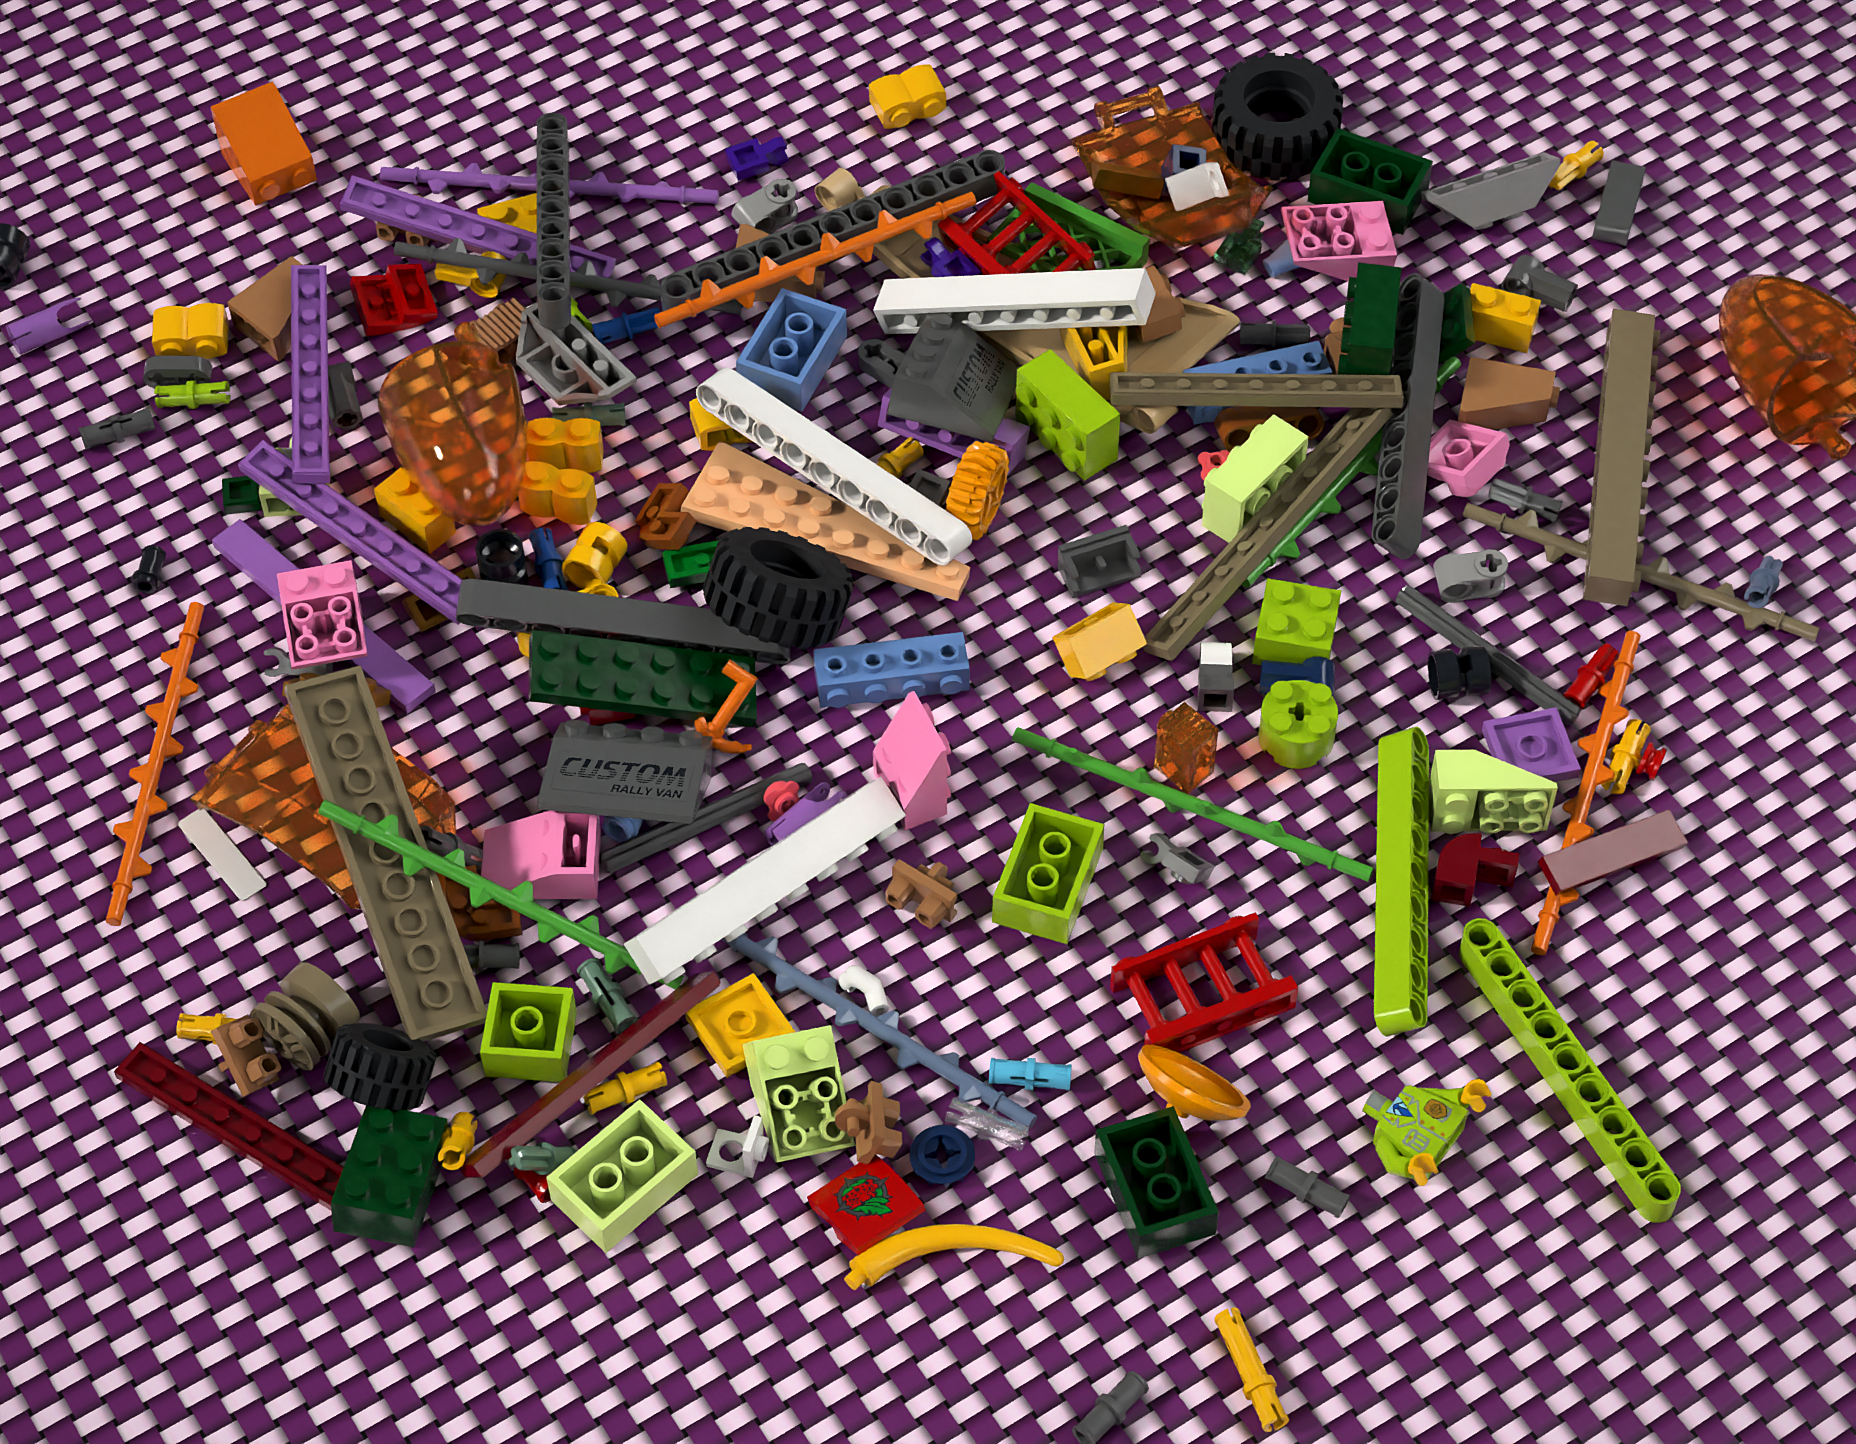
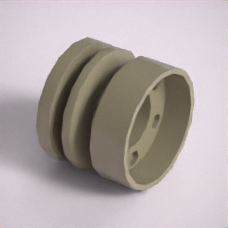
M300 962L280 982L282 993L271 991L264 998L265 1003L259 1002L250 1012L251 1018H258L264 1030L262 1036L280 1055L301 1069L311 1071L319 1063L320 1056L325 1057L332 1049L329 1039H335L337 1029L345 1024L358 1023L361 1018L353 1000L336 981L318 967L308 962Z

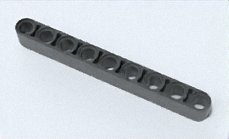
M546 113L537 119V302L540 325L549 330L563 329L571 322L569 138L567 119L559 113Z
M1418 273L1408 275L1401 282L1399 288L1394 347L1389 375L1400 376L1404 399L1402 408H1390L1393 415L1383 425L1371 532L1372 539L1376 544L1401 560L1411 557L1417 551L1421 541L1445 300L1443 292Z
M465 579L460 583L456 620L465 625L532 633V630L749 656L755 657V662L768 664H785L790 661L792 646L788 648L781 647L776 643L759 641V638L751 635L746 636L740 633L739 629L734 626L729 627L726 625L721 617H716L711 612V609L481 579Z

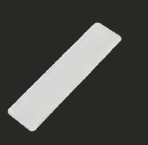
M199 808L178 822V826L241 901L246 900L266 887L267 884L204 808Z

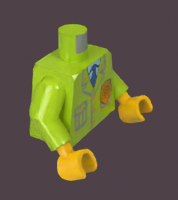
M1474 1079L1468 1082L1464 1088L1453 1089L1416 1088L1408 1085L1404 1087L1394 1102L1377 1091L1372 1092L1365 1102L1362 1112L1379 1121L1375 1129L1373 1143L1386 1171L1391 1175L1413 1179L1419 1186L1427 1184L1431 1174L1439 1172L1437 1166L1464 1131L1469 1112L1465 1108L1471 1106L1475 1112H1482L1486 1107L1482 1097H1490L1492 1093L1487 1084L1481 1079Z

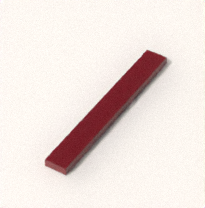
M714 971L695 973L465 1158L463 1166L459 1168L463 1176L468 1178H483L511 1155L513 1147L523 1146L713 992L721 983Z
M141 1042L115 1069L116 1078L331 1210V1201L344 1166Z

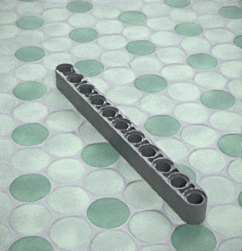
M995 150L978 152L672 273L661 282L662 310L665 311L681 305L687 299L699 298L703 280L710 279L722 289L758 275L760 258L768 256L781 266L820 250L824 233L829 232L839 242H843L876 229L879 212L886 210L899 220L935 206L936 202L940 201L943 203L968 192H973L976 202L998 194L994 174L999 171L1004 175L1005 159L1002 154Z

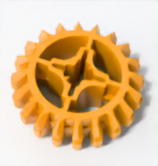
M979 441L971 444L966 452L962 454L961 461L957 464V470L949 487L945 508L947 512L967 525L974 540H979L984 533H987L988 527L991 525L998 507L1001 505L1000 502L1004 494L1005 484L1007 483L1006 478L1009 472L1007 451L999 448L997 445Z

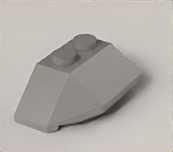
M1541 152L1446 185L1422 191V199L1456 220L1471 226L1473 229H1485L1492 226L1493 221L1502 218L1515 219L1521 217L1523 211L1535 208L1561 165L1560 158Z
M538 302L522 311L516 364L559 406L609 400L637 382L636 376L574 316L571 315V322L567 327L559 330H549L540 325Z

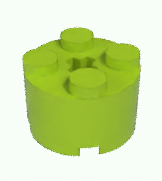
M1305 680L1277 681L1271 686L1262 703L1258 740L1264 752L1266 750L1274 757V762L1287 768L1304 769L1316 765L1317 760L1325 755L1326 757L1333 749L1338 720V707L1332 696L1331 689L1325 684H1316Z

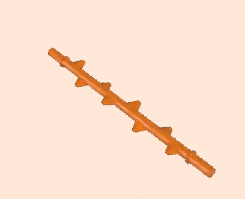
M968 192L943 203L939 201L935 203V206L899 220L886 210L879 212L876 229L843 242H839L829 232L824 233L819 251L781 266L768 256L760 258L758 275L722 289L710 279L703 280L699 298L687 299L681 305L655 314L654 320L658 328H661L689 316L692 318L696 317L697 313L736 299L746 309L753 307L756 290L794 275L807 286L811 285L814 282L815 267L854 252L864 262H869L872 259L874 244L910 230H914L923 239L930 238L933 221L938 219L944 220L948 215L976 205L975 195L973 192Z
M191 602L189 605L183 631L179 633L180 643L178 648L161 653V661L173 668L164 702L146 706L145 713L155 720L158 725L148 763L132 768L129 771V776L141 784L132 821L115 824L113 832L125 841L126 845L117 879L112 884L113 894L105 920L111 926H120L122 923L128 896L133 891V878L150 875L152 871V866L143 860L139 854L149 816L166 811L168 807L166 801L155 795L164 759L180 755L183 752L184 746L171 737L180 699L197 693L199 688L196 683L186 677L194 645L199 640L197 634L204 611V605L199 602Z
M1636 631L1626 632L1619 658L1614 662L1615 671L1613 678L1598 688L1597 693L1605 697L1606 701L1596 733L1578 740V747L1589 753V757L1577 796L1565 802L1562 806V809L1571 814L1561 849L1582 842L1593 835L1594 829L1586 825L1585 822L1595 788L1614 779V771L1604 766L1603 762L1614 725L1629 715V711L1620 705L1629 674L1634 670L1633 661L1641 638L1640 634ZM1551 886L1549 887L1543 910H1540L1538 914L1540 920L1531 946V951L1534 954L1541 956L1546 954L1555 923H1558L1560 918L1558 915L1559 909L1563 905L1578 900L1579 893L1573 889L1556 896Z

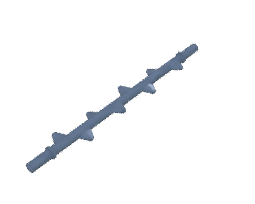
M745 933L730 942H727L725 937L721 939V941L730 945L734 952L743 953L777 974L775 991L782 994L798 987L835 1010V1024L841 1027L856 1023L897 1048L898 1068L903 1070L921 1063L960 1087L958 1100L962 1103L979 1099L989 1105L992 1111H999L1028 1130L1035 1124L1037 1115L1007 1098L1003 1091L997 1092L958 1068L959 1055L957 1053L951 1052L939 1056L898 1031V1012L892 1010L875 1017L836 993L837 980L835 978L829 977L815 980L776 956L778 939L772 936L756 943L748 939Z

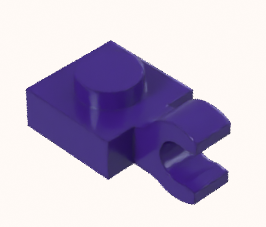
M782 137L773 138L761 145L757 138L725 149L726 159L738 181L769 171V163L782 165L789 161L785 152L787 145Z
M936 237L924 243L925 248L928 250L922 253L920 258L927 266L932 267L931 274L934 277L981 275L982 272L959 249L950 253Z

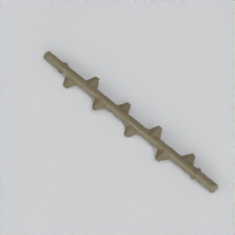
M1467 503L1464 509L1463 517L1494 527L1498 532L1502 530L1544 545L1546 560L1549 563H1554L1566 553L1586 560L1588 540L1580 543L1539 528L1537 515L1533 510H1529L1515 520L1507 517L1506 513L1501 515ZM1660 556L1648 566L1636 564L1635 570L1642 571L1641 580L1676 592L1678 608L1685 611L1699 600L1741 615L1745 629L1749 631L1764 623L1775 627L1776 631L1781 629L1814 642L1819 633L1820 627L1786 616L1785 612L1780 614L1763 607L1753 608L1749 606L1747 601L1735 598L1733 587L1730 583H1724L1713 590L1670 575L1666 557Z

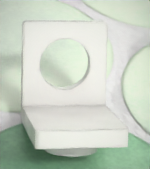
M1206 162L1165 178L1176 211L1214 197L1224 198L1229 196L1217 162Z
M754 1115L748 1135L717 1129L706 1160V1166L753 1178L758 1161H764L769 1146V1138L764 1137L763 1118ZM727 1143H737L742 1147L743 1154L736 1161H725L719 1155L721 1147Z

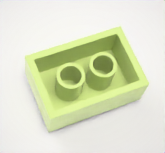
M1274 414L1263 425L1258 424L1252 430L1249 439L1242 446H1235L1229 453L1227 460L1219 468L1215 467L1207 474L1204 480L1205 496L1202 503V526L1230 543L1306 459L1309 436Z
M639 1099L546 1177L550 1198L590 1239L607 1253L698 1175L696 1151Z

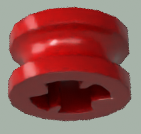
M1649 742L1636 774L1647 773L1649 779L1654 781L1667 749L1657 750L1654 748V743Z

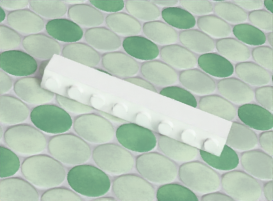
M1146 268L885 279L873 311L885 334L917 333L927 313L948 315L953 320L963 322L973 331L1146 325L1156 292Z
M879 777L624 943V946L649 984L660 979L667 984L686 972L682 965L694 958L696 963H699L715 953L717 949L713 944L725 937L726 941L730 942L748 930L745 923L756 917L758 922L775 913L779 910L775 903L785 896L790 902L809 890L805 883L816 876L820 882L839 870L836 862L846 856L850 862L866 852L868 847L865 843L873 837H876L878 842L896 832L898 828L894 823L905 817L906 814L883 778Z

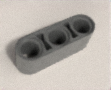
M1612 160L1592 239L1622 246L1627 245L1646 167Z

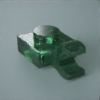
M1251 217L1241 234L1231 230L1215 252L1214 262L1245 276L1261 253V240L1264 234L1260 230L1263 228L1264 222Z

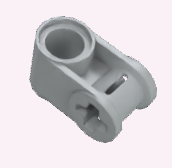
M776 179L753 194L740 199L732 210L733 219L739 225L748 224L771 234L797 218L798 206L794 201L797 196L796 186L787 179Z
M1488 549L1464 554H1447L1438 558L1434 562L1433 567L1441 599L1444 602L1457 603L1469 599L1498 596L1505 588L1504 575L1508 570L1506 556L1500 551ZM1489 559V567H1486V561ZM1491 580H1494V585L1490 588Z

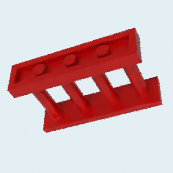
M999 171L994 174L998 194L967 221L956 224L947 216L946 219L941 220L937 224L942 242L953 252L959 249L982 272L981 275L1024 273L1055 245L1068 258L1052 272L1074 271L1078 267H1081L1084 271L1096 270L1093 260L1095 254L1085 242L1081 241L1078 243L1024 194V189L1018 181L1012 177L1007 179ZM1007 203H1010L1021 213L1018 218L987 245L985 243L979 245L973 239V233ZM1031 224L1045 235L1012 265H1005L1003 267L996 261V255Z
M1256 912L1244 917H1232L1223 925L1138 957L1129 956L1123 958L1116 965L1111 966L1110 988L1112 992L1115 993L1129 987L1150 1026V1029L1145 1032L1144 1045H1157L1180 1053L1296 1008L1298 986L1292 975L1280 980L1273 979L1252 941L1257 939L1259 917ZM1237 946L1259 987L1246 993L1237 992L1217 956L1218 953ZM1202 960L1223 999L1222 1002L1207 1008L1200 1005L1181 970V967ZM1166 974L1187 1013L1186 1016L1173 1021L1164 1020L1144 981Z

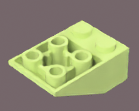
M1435 750L1429 780L1431 832L1455 834L1461 831H1482L1491 834L1499 831H1522L1524 833L1547 831L1558 789L1557 783L1477 750Z
M831 1025L742 1044L751 1088L760 1115L763 1118V1125L776 1163L856 1146L854 1137L849 1136L848 1132L840 1130L835 1123V1112L841 1105L846 1104V1097Z

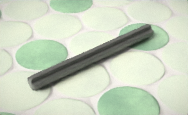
M1405 585L1398 592L1396 603L1460 649L1462 647L1483 645L1489 657L1491 671L1544 710L1557 707L1562 723L1570 726L1576 721L1581 709L1575 703L1410 585Z
M799 763L699 808L693 824L667 822L601 852V863L608 873L617 871L765 804L763 800L764 793L774 782L795 781L799 788L812 782L811 771L806 763Z

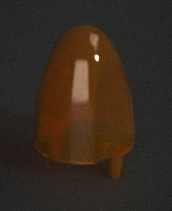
M1756 274L1739 279L1724 294L1720 304L1718 320L1721 344L1727 363L1745 398L1762 422L1779 440L1792 445L1819 443L1832 460H1838V456L1840 459L1844 458L1850 452L1851 444L1838 431L1844 423L1849 420H1856V313L1828 294L1786 276Z
M463 322L454 330L457 341L439 343L418 350L399 362L389 372L379 391L378 409L395 455L422 496L439 512L457 523L467 526H484L499 520L511 508L521 489L527 460V425L522 393L514 367L511 363L501 364L498 361L497 350L480 342L478 329L474 323L470 326L469 322Z

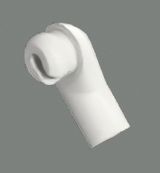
M856 965L847 967L846 971L839 975V984L843 990L853 992L859 989L865 994L869 1011L872 1015L880 1016L889 1011L888 1001L879 978Z

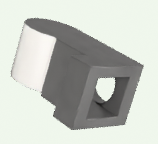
M1201 642L1198 673V711L1232 712L1234 696L1232 644ZM1204 694H1225V697L1218 701H1212L1207 699Z

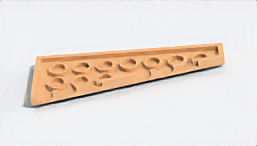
M720 441L681 505V512H689L698 523L728 532L734 529L740 530L743 527H752L753 529L764 527L769 528L771 531L778 532L780 530L788 532L789 535L803 537L814 545L818 544L824 547L826 552L836 555L840 559V563H844L850 569L958 601L969 579V566L955 559L946 565H938L849 505Z

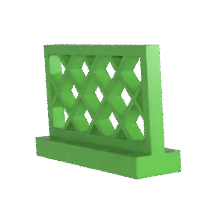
M1031 182L1024 190V194L1078 243L1083 241L1090 248L1097 250L1093 251L1095 254L1093 260H1101L1103 268L1096 270L1143 268L1146 265L1150 238ZM1016 208L989 236L987 244L1021 215ZM1031 224L1018 235L1020 243L1008 244L999 253L1017 260L1039 241L1027 242L1025 234L1041 231ZM1055 245L1048 251L1050 257L1040 258L1030 268L1040 273L1052 272L1068 256H1057L1054 248L1059 247ZM1108 259H1115L1125 265L1110 267Z

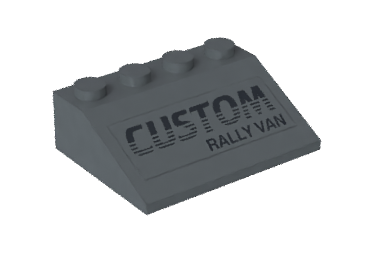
M927 313L894 376L887 414L993 442L1016 392L1017 369L1020 367L963 322L953 320L945 314Z
M583 720L561 722L553 737L537 801V809L693 824L711 780L713 737L703 736L702 733L693 730L670 733L664 732L663 729L658 727H646L638 730L627 729L626 726L618 723L596 726L588 725Z

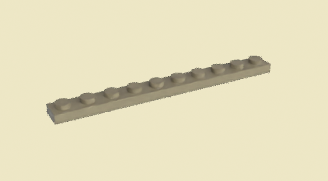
M1352 407L1144 637L1147 642L1143 646L1144 651L1173 661L1393 415L1391 409Z

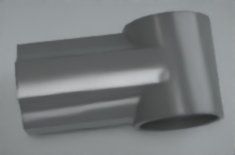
M1530 255L1518 257L1502 282L1503 291L1539 299L1542 303L1563 312H1567L1571 306L1578 288V284L1545 271L1543 264L1537 258Z
M350 361L328 366L329 417L333 428H340L343 431L354 429L359 422L363 421L356 396L357 387Z

